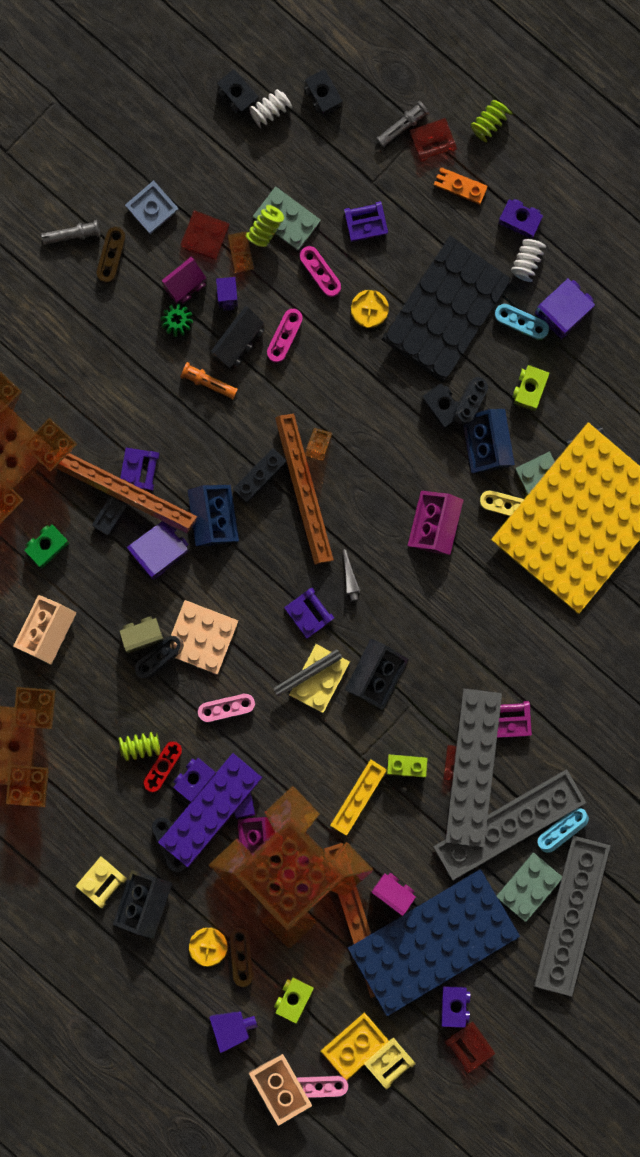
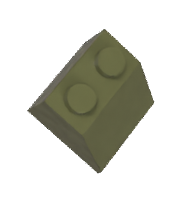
M151 616L142 619L141 623L135 626L134 623L122 626L123 630H120L121 638L128 654L158 644L164 640L157 619H152Z

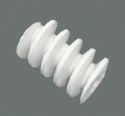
M278 89L275 90V96L273 94L268 95L269 100L266 98L262 99L263 105L260 102H256V108L253 106L249 108L251 116L260 128V122L267 125L266 118H269L271 121L274 120L272 114L279 117V110L285 113L286 105L291 109L293 108L286 95Z
M525 239L522 242L524 246L520 247L521 253L517 254L518 260L514 261L515 267L511 268V272L521 280L532 282V279L528 276H535L531 269H538L534 262L541 261L537 255L544 254L540 248H546V245L536 240Z

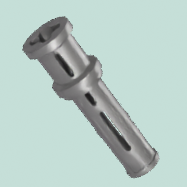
M418 101L414 108L410 111H405L404 117L376 139L385 147L386 144L409 126L417 125V121L430 114L421 101ZM399 126H401V127H400L397 131H395L392 135L388 136V135H389L391 132H393L396 128H398Z
M94 220L93 223L83 225L78 223L77 227L41 233L43 244L46 245L75 238L85 240V237L95 235L100 237L98 221Z

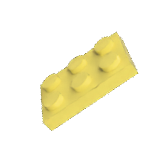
M316 644L303 670L331 652ZM344 658L340 659L293 688L289 696L324 713L350 662Z

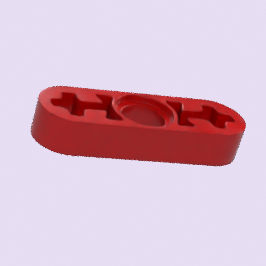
M169 742L164 747L144 780V786L148 791H158L182 754V747L179 743ZM176 745V750L179 752L177 755L173 754L171 756V759H174L173 763L166 758H162L164 754L168 757L170 753L168 750L169 746L174 747ZM161 761H165L169 765L166 772H160L157 768ZM155 770L157 774L164 777L162 780L158 777L156 781L158 786L151 789L149 788L148 780L155 778L156 775L152 774Z

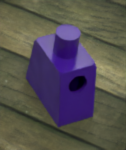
M241 1011L210 1016L220 1053L249 1039L247 1030L258 1027L255 1016L243 1019Z

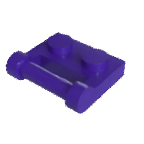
M381 201L375 202L374 205L344 209L351 242L388 234ZM372 212L378 213V216L356 221L352 220L353 216Z
M126 447L121 479L143 490L153 491L156 461L159 459L160 453ZM144 457H147L149 462L145 483H141L140 477Z
M313 588L308 589L284 607L307 639L334 619V616L327 612L316 597ZM308 598L322 616V621L318 622L304 603V600Z

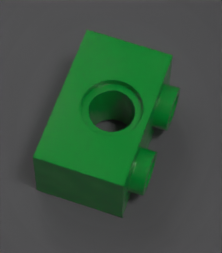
M53 524L50 527L46 525L39 532L41 535L36 540L33 538L25 545L27 548L24 551L41 569L69 544V541ZM45 540L50 541V548L42 550L41 543Z

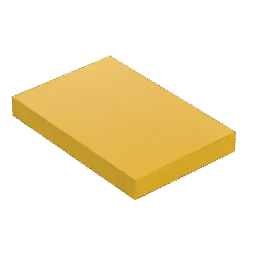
M364 1012L326 1045L321 1052L345 1080H348L389 1040Z

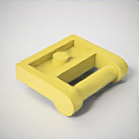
M101 856L76 887L100 908H103L106 905L107 899L127 878ZM113 874L116 878L101 896L97 897L95 893L109 876Z
M394 1038L364 1063L386 1090L409 1067L412 1068L416 1065ZM403 1057L405 1061L384 1078L382 1075Z

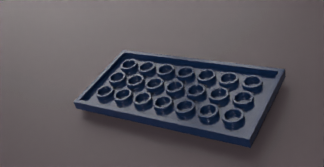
M480 869L347 949L386 1016L517 939L520 935Z

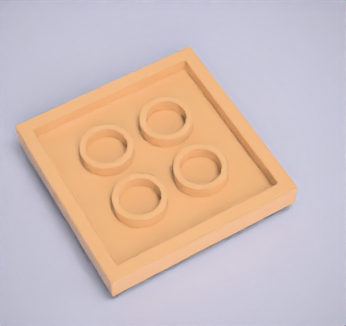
M185 600L171 634L172 636L180 637L184 644L182 652L175 658L218 675L238 620ZM176 642L173 644L174 649L177 647Z

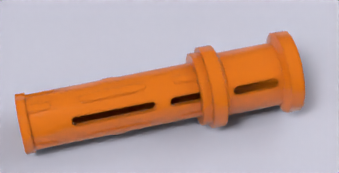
M186 363L180 378L183 379L185 377L195 382V385H204L232 400L234 399L237 388L205 374L206 372L203 369L199 370L190 366V363Z

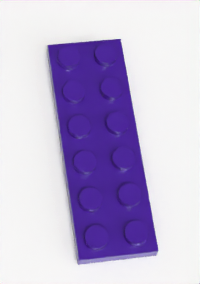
M232 753L158 843L189 868L263 777Z

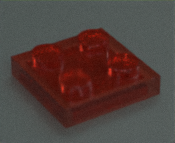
M194 210L180 246L216 260L229 228V223Z

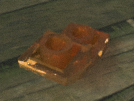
M247 231L228 235L235 273L254 269L249 241L246 238Z

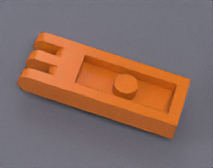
M440 168L439 172L445 174V177L438 174L436 179L442 181V183L435 181L433 184L435 187L479 205L481 204L488 187L487 185Z

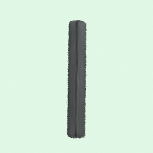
M338 650L331 652L274 687L275 694L278 697L282 696L342 659V655Z

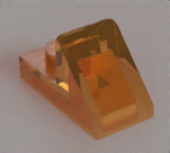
M314 428L305 455L324 461L332 433Z

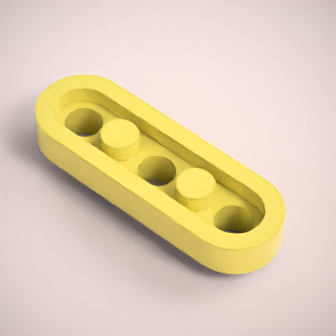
M486 491L480 497V504L485 510L511 516L524 499L495 491ZM491 498L493 503L487 504L486 499ZM505 503H510V504H511V508H510V509H506V508L504 507V504H505Z

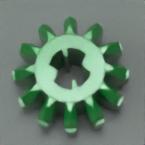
M177 304L176 309L170 305V312L168 310L163 311L166 316L161 317V321L165 322L162 324V328H168L167 334L174 331V337H177L178 331L184 336L183 329L191 330L187 324H193V320L189 319L192 317V313H186L188 310L186 306L180 310V304ZM174 317H177L178 319L182 318L179 324H177L176 322H172L174 321Z

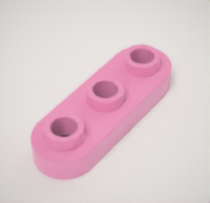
M241 694L206 702L199 707L198 715L205 722L242 715L254 709L255 701L251 695ZM247 700L249 706L243 707L242 701ZM226 704L230 706L228 712L223 710V706ZM206 709L211 710L212 713L210 716H206L204 714V711Z
M341 1076L297 1078L299 1083L303 1085V1090L308 1098L342 1096L348 1090V1083ZM340 1082L342 1088L336 1089L334 1087L335 1083ZM317 1083L322 1084L323 1087L321 1090H317L315 1088V1085Z

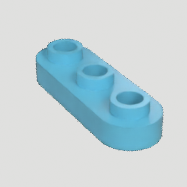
M501 304L496 308L495 318L499 323L534 339L540 340L547 336L549 326L544 320L508 304ZM501 312H506L508 316L502 317ZM518 320H524L525 324L519 325ZM540 327L542 332L537 333L535 328Z
M577 808L542 833L538 838V845L541 850L546 853L554 851L585 827L589 821L585 810Z

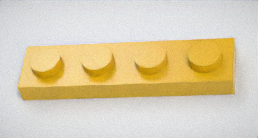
M370 759L330 826L347 836L387 769Z

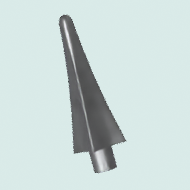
M344 549L347 595H350L351 601L359 600L357 593H360V589L354 577L347 550Z

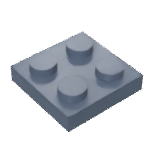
M154 180L125 204V207L149 234L153 233L179 210Z

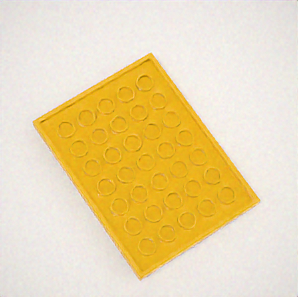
M588 422L496 532L491 541L579 614L640 540V466Z

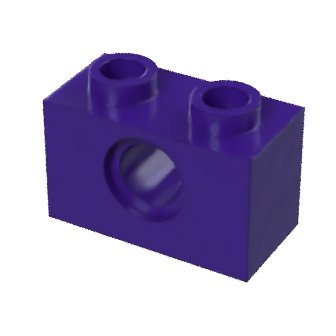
M509 199L498 224L533 239L543 215L536 208L531 207L529 209L523 206L524 204L521 201ZM518 214H524L526 216V220L521 222L516 218V216Z
M235 277L216 279L219 308H223L224 311L234 310V307H238Z
M199 758L196 760L192 759L186 766L188 769L184 775L180 773L174 780L176 785L173 788L190 802L195 799L216 774L213 769ZM192 773L199 776L198 783L194 785L188 781V777Z
M442 986V1027H465L466 1023H469L470 1013L466 1011V1003H470V992H467L466 987ZM455 1001L461 1004V1009L458 1012H453L450 1008L451 1004Z

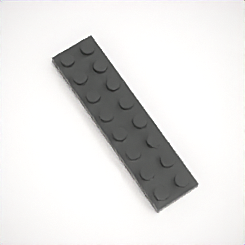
M463 689L445 843L484 847L502 693Z
M566 769L488 814L484 847L445 843V840L433 847L451 879L454 880L585 804L586 801Z
M572 836L534 983L535 987L569 996L573 995L611 845Z

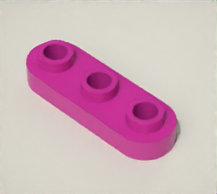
M311 246L303 248L300 253L302 264L326 296H337L341 291V283L316 248ZM308 254H311L313 256V259L307 260L306 256ZM321 269L324 271V274L318 275L317 271ZM334 285L335 289L333 291H330L328 289V286Z
M289 309L285 312L267 349V356L274 363H279L285 359L302 324V314L297 309ZM290 317H296V322H290ZM284 333L289 336L285 340L281 338V335ZM275 350L280 352V355L277 357L273 355Z

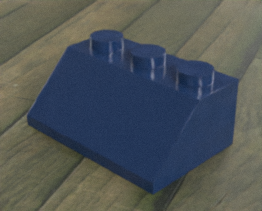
M488 409L478 412L471 422L463 425L471 473L497 470L515 465L505 409Z
M203 485L189 489L188 497L191 514L197 516L196 522L193 525L196 546H211L239 541L231 485Z

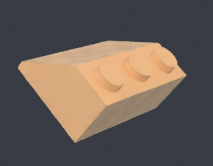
M38 595L13 647L52 664L77 612Z
M283 1054L249 1072L252 1081L278 1126L312 1106Z

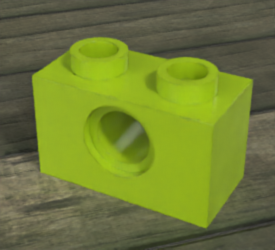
M529 365L526 370L522 369L518 379L522 381L520 388L516 387L512 396L515 398L514 404L536 411L549 372ZM525 384H533L535 390L528 392L525 389Z
M389 754L387 774L425 778L428 758Z
M294 977L291 981L287 979L282 989L286 992L283 998L278 997L274 1006L277 1009L275 1013L297 1023L314 987ZM290 994H296L299 998L298 1002L294 1005L289 1004L287 1001V997Z

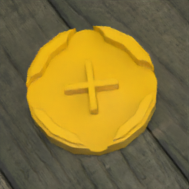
M364 290L358 293L351 305L353 319L360 326L366 328H375L381 325L386 320L389 312L385 296L375 290Z
M202 928L191 937L189 952L192 959L198 964L214 966L225 957L227 941L219 930Z

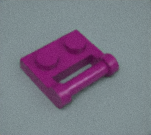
M523 701L521 704H503L500 706V712L524 711V717L499 718L497 738L532 736L529 701Z

